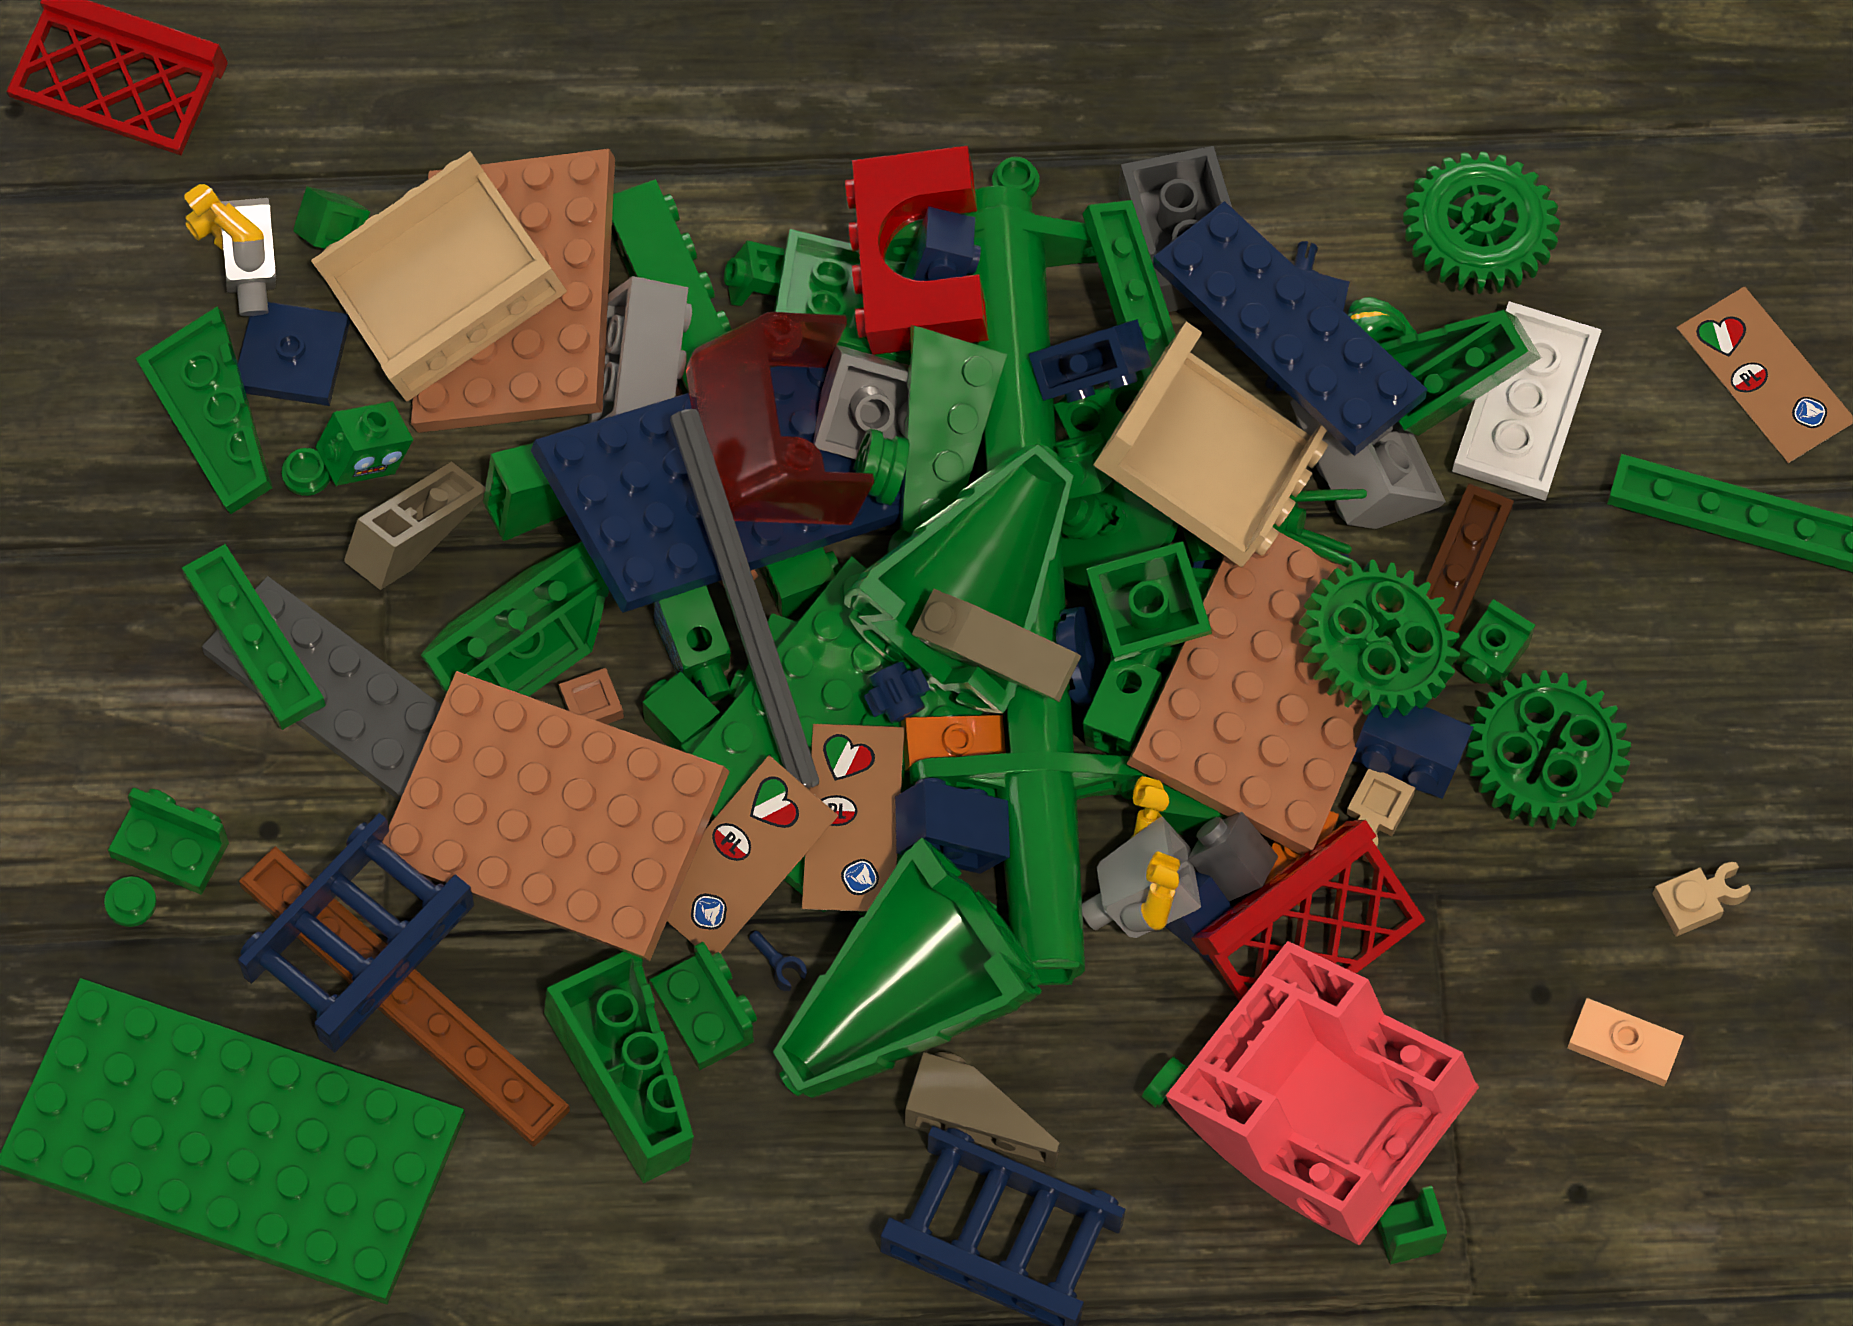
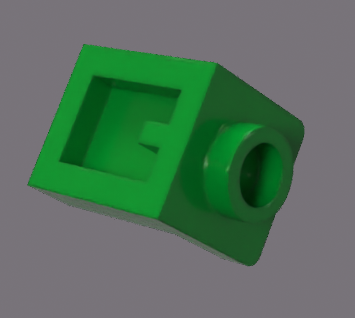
M748 240L745 242L735 257L727 262L724 271V281L728 286L732 305L741 307L753 291L777 296L784 248Z

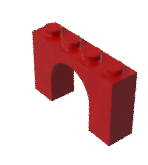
M968 146L852 160L854 179L845 180L848 207L849 209L856 208L857 222H849V236L852 251H859L860 264L852 265L855 294H863L864 308L855 309L859 338L867 337L872 355L911 350V325L969 343L988 341L985 295L979 274L931 281H917L897 274L885 263L886 251L894 236L910 223L924 219L928 206L959 214L977 211L974 171Z

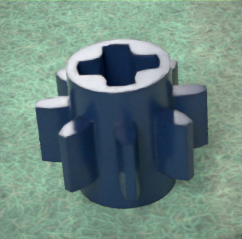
M899 662L882 669L869 678L874 688L869 690V693L864 695L874 717L883 713L884 715L887 714L891 724H894L925 708L921 697L926 695V692L931 689L921 668L911 672V670H907L904 662Z

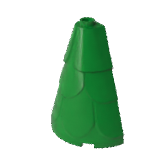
M1039 444L1022 447L964 488L958 494L955 502L916 528L910 538L862 572L859 579L850 587L845 595L844 605L854 609L849 616L850 621L861 636L892 665L904 662L907 670H911V672L921 668L932 691L936 692L940 687L944 691L953 690L960 693L956 700L964 706L990 713H1004L1009 705V701L1015 695L1017 685L987 673L978 666L973 667L939 653L912 635V632L933 589L976 605L1031 631L1032 624L1036 622L1049 560L1055 558L1073 475L1060 464L1061 459L1058 454L1052 449Z
M924 838L919 839L911 849L904 853L865 916L859 918L827 973L818 977L773 1051L783 1068L779 1073L780 1078L787 1088L798 1097L804 1094L810 1098H815L893 1069L896 1061L947 1043L956 1035L1015 1012L1021 1005L1034 1000L1042 992L1037 986L1041 981L1032 961L1006 922L979 890L975 892L970 884L958 877L962 874L961 870Z

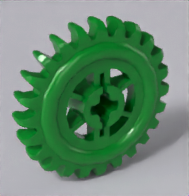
M1484 151L1479 153L1477 160H1473L1469 153L1462 152L1459 163H1456L1450 157H1445L1442 159L1441 169L1436 166L1428 167L1426 169V178L1416 179L1413 185L1414 192L1406 197L1405 204L1408 209L1404 212L1402 221L1405 225L1410 226L1406 229L1405 240L1410 242L1418 239L1412 250L1414 258L1422 253H1429L1424 263L1425 272L1430 271L1433 266L1442 265L1439 276L1440 283H1444L1447 277L1452 273L1458 274L1457 289L1459 291L1464 288L1469 278H1474L1478 294L1483 292L1487 279L1493 281L1496 292L1500 293L1503 290L1505 276H1508L1513 281V285L1518 288L1523 279L1522 269L1527 271L1530 278H1535L1538 272L1536 260L1544 266L1547 265L1550 260L1549 250H1554L1557 246L1558 238L1555 233L1558 232L1561 223L1554 216L1558 210L1557 203L1547 200L1551 189L1546 185L1535 186L1539 178L1537 173L1522 174L1524 164L1517 161L1508 166L1506 165V156L1499 154L1495 161H1490L1488 153ZM1479 192L1489 193L1496 196L1492 197L1488 195H1479ZM1470 193L1471 198L1466 201L1463 207L1452 205L1456 199ZM1510 209L1515 214L1516 223L1504 220L1505 213ZM1448 216L1459 224L1453 230L1449 225ZM1511 235L1509 239L1498 244L1499 237Z

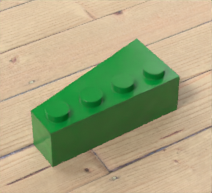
M623 951L548 987L544 1015L644 1184L688 1162L694 1135L677 1077L672 1070L663 1031L661 1032L656 1015L654 997L642 966L643 959Z

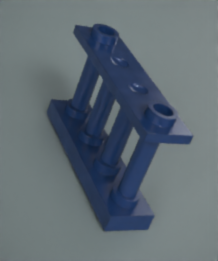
M380 813L369 824L364 822L355 828L346 842L347 847L264 933L257 932L247 940L241 950V957L238 959L244 978L251 984L267 970L317 1011V1020L314 1023L319 1040L334 1053L474 907L471 886L456 874L445 885H435L385 845L382 841L390 830L387 819ZM370 860L374 861L423 901V909L410 922L407 920L400 922L351 882ZM336 896L388 938V945L375 959L373 957L364 958L316 918ZM300 933L304 934L353 975V982L340 996L337 994L330 996L280 955Z
M932 1126L928 1135V1152L939 1156L910 1219H904L902 1223L892 1218L888 1219L881 1234L880 1252L1049 1326H1078L1082 1317L1084 1302L1076 1299L1077 1294L1074 1292V1289L1102 1227L1119 1234L1123 1226L1126 1209L1118 1206L1119 1202L1117 1199L1103 1191L1092 1189L1088 1193L974 1144V1139L961 1130L946 1128L944 1131ZM960 1165L987 1178L958 1240H952L949 1244L931 1236L932 1231L929 1229V1226L957 1166ZM1008 1186L1035 1199L1007 1260L1000 1261L998 1265L979 1257L980 1252L977 1248L1005 1187ZM1055 1206L1083 1218L1055 1282H1049L1046 1286L1028 1278L1029 1274L1025 1269Z

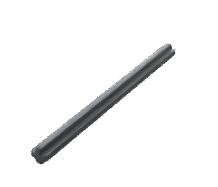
M696 409L679 411L671 416L670 422L783 767L810 790L819 785V777L699 412Z

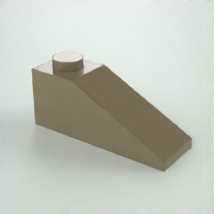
M451 461L358 518L344 562L378 589L382 590L412 571L484 499L485 487Z
M933 589L912 632V635L941 654L973 667L978 666L987 673L1060 702L1081 658L1074 651L976 605Z
M923 1052L905 1110L906 1127L927 1133L930 1132L932 1126L944 1131L946 1128H955L970 1135L975 1141L974 1144L990 1151L1055 1169L1058 1160L1059 1142L974 1066L967 1065L961 1057L948 1052H938L936 1056Z

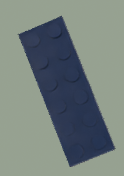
M1225 201L1154 255V268L1354 456L1426 399L1427 388Z

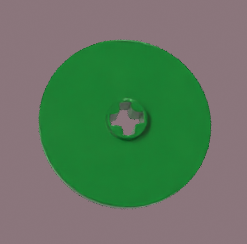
M1113 480L1102 492L1094 494L1099 498L1100 505L1105 508V520L1100 530L1093 537L1087 540L1080 538L1072 539L1061 531L1064 580L1077 588L1089 590L1086 568L1168 546L1171 544L1179 524L1122 484Z

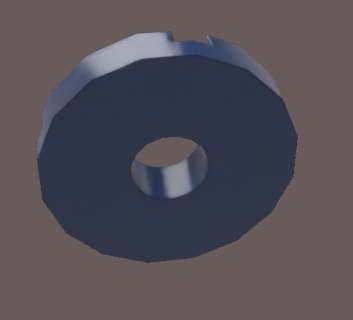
M1085 607L1063 609L1060 613L1063 621H1058V627H1056V643L1081 656L1071 677L1076 689L1069 690V696L1079 707L1090 706L1105 675L1098 632L1090 613Z

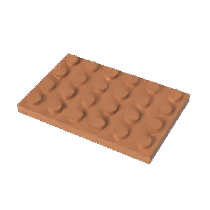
M601 149L480 165L567 292L413 397L411 425L418 433L600 413L603 409L615 157L610 149ZM442 170L429 171L428 180Z
M1279 532L1263 556L1254 552L1243 567H1240L1226 556H1222L1202 599L1212 634L1182 643L1127 765L1227 817L1243 812L1260 834L1303 855L1304 853L1312 852L1355 755L1357 750L1355 745L1368 715L1363 714L1362 701L1358 699L1348 708L1345 707L1344 699L1346 693L1342 690L1331 696L1327 694L1332 681L1328 677L1321 680L1313 678L1320 668L1319 663H1306L1303 660L1313 647L1300 644L1298 640L1306 630V628L1299 625L1300 618L1307 611L1304 603L1314 593L1313 590L1323 578L1327 580L1334 569L1339 568L1344 572L1347 568L1318 556L1311 548ZM1378 603L1383 610L1389 612L1384 605ZM1340 624L1345 632L1352 634L1346 626ZM1369 664L1370 668L1375 673L1381 675L1380 671L1375 666Z
M456 671L389 825L390 831L382 842L426 878L446 884L456 874L471 886L472 895L650 961L730 771L717 763Z

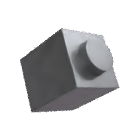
M1240 812L1224 820L1216 817L1203 825L1196 835L1198 841L1188 860L1199 873L1211 876L1227 900L1231 901L1261 888L1273 868L1278 855L1245 814Z

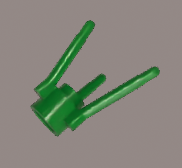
M1365 489L1301 491L1297 497L1290 495L1289 498L1296 502L1293 509L1279 527L1274 524L1273 528L1311 548L1318 556L1347 568L1354 560L1341 553L1349 554L1352 551L1351 546L1304 529L1306 509L1298 507L1297 502L1364 499L1367 496V491Z

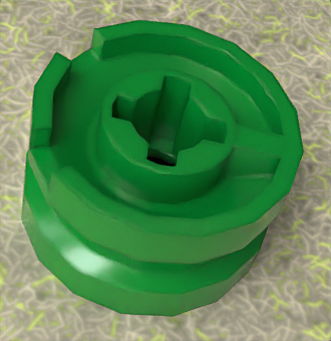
M868 429L860 444L853 470L856 471L855 477L858 480L852 479L850 482L851 495L860 498L871 495L876 497L877 503L888 506L892 505L905 474L909 456V439L895 436L891 440L884 438L881 431Z

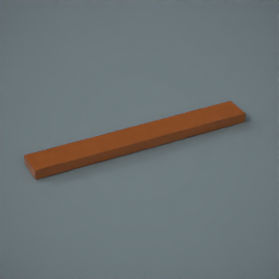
M275 846L239 880V883L245 892L277 919L314 880ZM335 898L316 917L366 959L369 957L375 959L387 946L385 942ZM300 933L297 936L299 940L349 984L353 982V975L304 934ZM415 969L377 1008L531 1146L535 1147L570 1112L569 1105Z

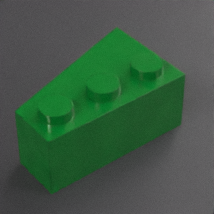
M1502 310L1447 324L1443 328L1401 336L1400 339L1379 344L1427 388L1426 399L1399 420L1405 431L1418 436L1541 359L1540 354L1516 316Z

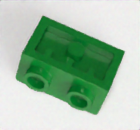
M133 787L128 795L131 808L108 849L110 857L202 895L229 844L224 826L221 824V819L203 808L196 807L191 811L178 806L172 797L159 790L149 789L148 792H144Z
M704 942L694 946L695 956L650 979L651 989L699 1071L753 1043L752 1024L757 1021L756 1014L744 994L736 997L727 982L732 979V974L719 952L711 955Z

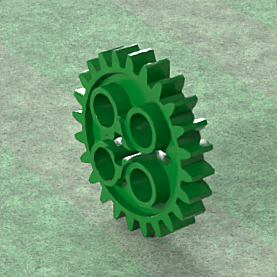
M1370 560L1363 571L1354 561L1351 562L1344 572L1336 568L1327 580L1323 578L1313 590L1314 593L1304 603L1307 611L1300 618L1299 625L1306 628V630L1298 640L1300 644L1313 648L1310 649L1303 660L1306 663H1319L1320 668L1313 678L1321 680L1328 677L1332 683L1328 688L1327 694L1331 696L1339 690L1345 692L1344 706L1347 708L1358 699L1362 701V710L1365 715H1368L1376 705H1379L1384 718H1388L1396 707L1403 716H1406L1415 705L1423 709L1432 697L1436 698L1446 687L1447 681L1455 673L1451 666L1459 658L1460 653L1451 647L1460 636L1459 633L1446 630L1455 617L1453 614L1439 613L1438 608L1445 601L1443 597L1430 600L1426 596L1431 586L1429 582L1423 583L1418 588L1412 584L1414 579V571L1412 570L1408 571L1403 578H1400L1396 575L1395 563L1391 562L1382 573L1379 571L1375 560ZM1378 603L1384 605L1389 612L1383 610ZM1340 624L1346 626L1352 634L1345 632ZM1407 643L1412 644L1419 653L1413 651ZM1369 664L1375 666L1380 671L1381 675L1375 673L1370 668Z
M1542 670L1539 682L1533 684L1526 673L1521 674L1518 688L1508 680L1503 681L1500 690L1501 696L1490 691L1485 700L1486 707L1478 706L1476 708L1473 718L1476 723L1470 724V726H1473V730L1469 739L1473 742L1468 743L1466 757L1476 759L1471 764L1470 776H1484L1478 788L1479 793L1494 790L1496 794L1492 807L1495 809L1506 802L1512 805L1509 812V819L1511 820L1515 819L1521 811L1527 812L1530 827L1535 825L1539 816H1546L1550 829L1555 828L1559 816H1564L1567 823L1573 827L1576 825L1579 810L1590 820L1593 819L1597 811L1596 803L1606 808L1610 805L1613 797L1610 791L1619 793L1624 782L1620 775H1626L1630 766V761L1623 757L1628 756L1631 742L1620 740L1625 735L1627 724L1620 722L1612 723L1617 714L1618 707L1615 705L1602 709L1600 706L1604 696L1602 690L1589 697L1585 694L1587 681L1583 679L1575 688L1569 687L1568 674L1564 672L1559 678L1558 683H1551L1546 670ZM1539 713L1548 722L1543 724L1534 723L1527 718L1526 714ZM1568 715L1570 720L1563 728L1556 748L1551 750L1538 779L1534 784L1527 783L1526 779L1535 768L1540 752L1546 748L1560 717ZM1574 735L1585 736L1593 745L1585 747L1577 745L1571 737ZM1507 752L1518 753L1524 757L1526 762L1522 764L1511 763L1503 754ZM1549 776H1564L1571 785L1567 787L1557 786L1550 781Z

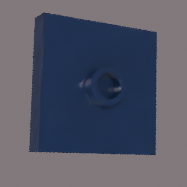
M268 302L269 312L267 314L250 316L238 361L246 394L330 406L350 325L349 315Z

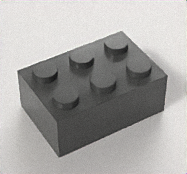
M1214 146L1121 164L1118 189L1120 201H1133L1152 263L1154 255L1225 201L1232 207ZM1155 269L1168 312L1196 307Z

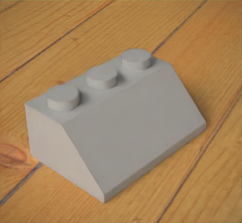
M632 276L608 294L603 409L600 413L589 414L588 423L675 397L677 379L682 378L686 366V352L681 350L683 332L685 333L688 330L692 317V305L687 303L688 287Z
M835 344L821 391L813 447L856 459L860 444L868 429L881 431L884 438L891 440L895 436L905 438V417H907L909 388H907L908 367L910 365Z
M1293 399L1290 403L1298 418L1297 427L1312 436L1320 426V423ZM1399 421L1355 456L1328 431H1326L1322 438L1329 445L1316 463V468L1320 475L1328 482L1330 489H1365L1367 491V496L1364 499L1335 500L1336 511L1347 525L1377 529L1439 508L1446 503L1414 434L1405 431Z

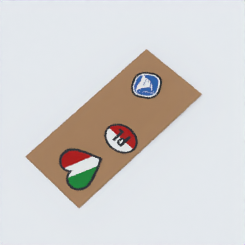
M1745 286L1676 327L1788 463L1853 424V415Z
M813 724L811 756L819 777V785L810 789V791L839 816L805 854L802 909L868 911L897 865L895 796L901 794L904 727Z
M769 755L705 829L667 922L692 944L697 945L704 942L711 955L716 952L721 953L839 815Z

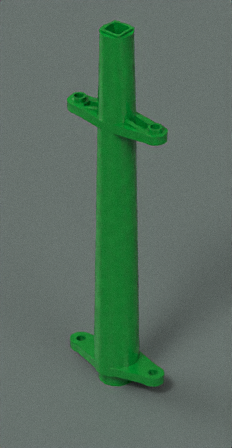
M988 186L975 189L977 211L960 213L975 217L974 245L981 247L980 259L975 274L967 273L966 276L980 275L985 295L989 340L972 343L1007 354L976 455L977 479L1025 446L1044 445L1057 453L1054 399L1051 398L1043 401L1029 357V353L1050 347L1046 268L1077 263H1098L1085 223L1035 215L1032 213L1031 197L1025 191L1008 186ZM923 220L910 223L894 236L887 248L885 259L907 262ZM1061 532L1055 558L1049 560L1036 622L1031 627V632L1056 643L1058 621H1063L1060 613L1063 609H1066ZM1070 681L1060 702L1017 685L1015 695L1009 701V705L1004 713H997V715H1003L1006 753L927 758L919 760L910 766L911 787L918 780L938 778L944 780L948 786L964 790L981 789L986 791L988 796L1008 800L1010 858L1003 862L1009 924L1011 931L1019 940L1039 975L1041 982L1037 985H1072L1074 978L1081 976L1085 972L1077 800L1091 796L1122 794L1123 798L1133 800L1134 787L1138 779L1142 776L1152 778L1127 765L1130 756L1074 753L1072 709L1069 696Z

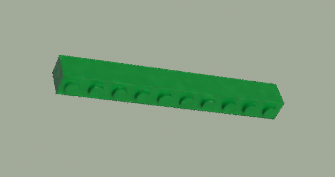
M655 179L613 194L611 237L629 278L635 276L688 287L687 303L692 305V317L688 330L685 333L683 332L681 350L686 352V366L682 378L677 379L679 390L684 395L749 375L750 369L742 350L734 351L729 338L733 337L725 312L723 310L716 312L711 302V299L715 298V294L706 271L698 273L693 260L697 259V253L689 233L681 234L676 225L680 218L675 201L671 194L663 196ZM821 547L759 569L780 616L788 618L807 611L841 568L834 552L825 553L824 548Z

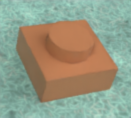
M606 668L559 684L560 694L568 711L604 724L624 718L622 706Z

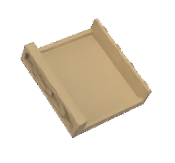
M471 151L458 160L447 164L442 171L420 186L409 190L401 199L379 214L368 218L359 228L340 241L330 244L321 254L311 260L369 345L389 380L406 402L567 292Z
M1185 322L1162 353L1093 465L1237 565L1243 567L1254 552L1263 556L1278 536L1279 531L1273 528V525L1276 524L1279 527L1293 509L1296 502L1289 497L1290 495L1297 497L1310 479L1312 472L1307 470L1306 467L1313 468L1327 449L1329 444L1322 440L1327 430L1320 424L1312 436H1310L1190 353L1202 332L1188 322Z

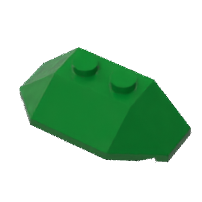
M580 542L527 568L450 622L421 653V657L446 694L456 671L530 696L592 652L602 618L605 597L608 596L609 588L583 542Z

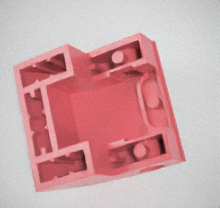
M1287 941L1169 1090L1166 1098L1178 1114L1208 1145L1249 1180L1304 1217L1360 1245L1479 1089V1086L1473 1078L1463 1052L1384 1015L1369 979Z

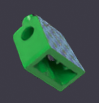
M703 586L654 602L653 620L676 674L681 671L692 684L696 683L698 690L710 702L720 700L729 695L731 689L724 672L729 669L731 652L707 587ZM693 649H702V650H704V651H700V652H699V651H695V650H693Z

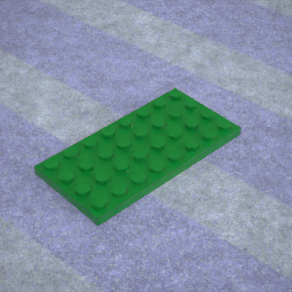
M80 978L1 1150L0 1170L388 1305L466 1115L463 1108Z

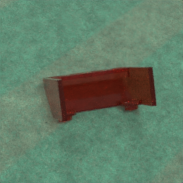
M768 312L698 346L692 353L686 367L691 409H696L699 412L734 521L852 525L874 484L873 474L825 472L822 454L812 442L800 437L781 436L770 365L825 368L847 325L845 315Z

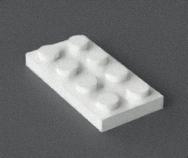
M1509 301L1506 311L1519 319L1540 354L1541 359L1475 400L1452 472L1546 501L1601 329Z

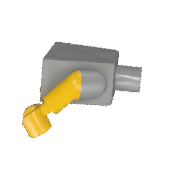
M205 184L195 186L184 195L185 200L193 210L185 217L187 229L198 241L210 233L215 237L214 244L223 251L227 292H237L239 314L241 316L267 314L269 312L267 290L275 289L276 287L269 198L220 201L209 186Z
M1144 776L1138 779L1133 792L1134 804L1145 808L1137 814L1134 834L1126 843L1100 861L1097 866L1101 893L1082 903L1083 916L1092 929L1098 930L1114 920L1129 937L1133 938L1140 937L1150 931L1161 930L1166 924L1201 908L1195 869L1188 860L1191 848L1159 813L1166 810L1169 805L1168 794L1164 790L1161 781Z

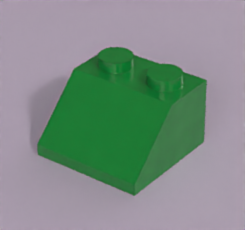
M1183 541L1086 568L1089 594L1102 636L1114 662L1212 634Z

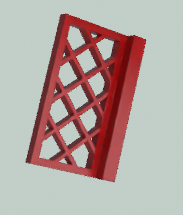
M41 0L40 4L43 7V12L6 91L9 97L181 156L215 78L221 79L227 67L228 61L220 45L89 0ZM51 26L68 31L73 40V44L48 54L44 42ZM77 35H80V36H83V37H86V38L79 41ZM100 43L112 46L116 58L91 69L84 50ZM119 49L127 51L129 53L121 55ZM40 51H41L43 57L37 59V57H38V55H39V53H40ZM78 53L86 71L60 82L53 64ZM144 57L155 61L159 73L134 83L126 65ZM162 64L171 66V68L164 70ZM48 67L55 85L39 92L24 88L30 74ZM121 68L129 86L103 97L96 78ZM186 72L201 76L195 91L179 98L176 97L170 84V79ZM90 81L98 99L81 107L70 104L65 92ZM164 82L172 101L146 111L138 93ZM60 94L62 101L54 99L53 97ZM134 96L141 114L124 122L113 119L108 106ZM188 105L184 114L181 108ZM103 109L105 116L95 112ZM177 111L181 123L174 139L155 133L151 121ZM146 124L148 130L139 128V126Z
M1366 819L1346 821L1318 842L1312 852L1301 855L1265 882L1261 888L1253 891L1191 938L1202 955H1209L1239 1001L1249 990L1245 983L1254 984L1266 969L1269 951L1279 952L1283 947L1270 944L1273 922L1281 916L1298 919L1294 944L1302 948L1305 946L1308 921L1331 925L1327 954L1312 953L1335 964H1345L1343 967L1354 973H1358L1426 921L1373 842V839L1377 836ZM1363 854L1374 868L1371 889L1348 885L1351 864ZM1339 873L1338 883L1329 881ZM1383 883L1389 892L1382 891ZM1320 887L1337 890L1333 918L1309 914L1312 894ZM1347 892L1370 896L1366 925L1343 921ZM1380 898L1396 901L1406 916V919L1392 930L1376 927ZM1300 903L1299 912L1289 911ZM1342 927L1365 931L1362 952L1354 959L1337 956ZM1261 932L1260 942L1251 940ZM1375 933L1384 935L1374 943ZM1242 946L1259 948L1254 978L1240 976L1227 957Z

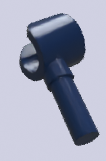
M755 931L750 935L749 940L776 970L774 982L779 989L790 991L792 988L789 981L782 975V970L786 968L796 970L799 976L805 980L807 969L801 959L794 956L784 958L759 931Z

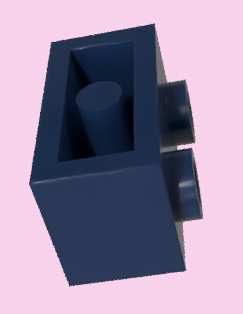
M928 206L902 276L911 280L931 281L963 277L967 273L975 274L981 253V247L974 245L975 217Z
M1138 319L1029 353L1043 401L1064 394L1067 403L1095 395L1093 385L1106 381L1110 390L1137 382L1136 372L1152 366Z
M1376 705L1368 714L1355 745L1357 750L1352 761L1362 764L1373 771L1384 772L1415 787L1418 791L1443 799L1473 730V726L1426 706L1420 709L1416 705L1406 716H1403L1396 707L1388 718H1384L1379 705Z
M938 778L918 780L914 786L895 796L896 854L904 855L919 839L924 838L941 851L959 869L979 874L1010 858L1008 800L988 796L987 792L981 789L964 790L948 786L944 780Z

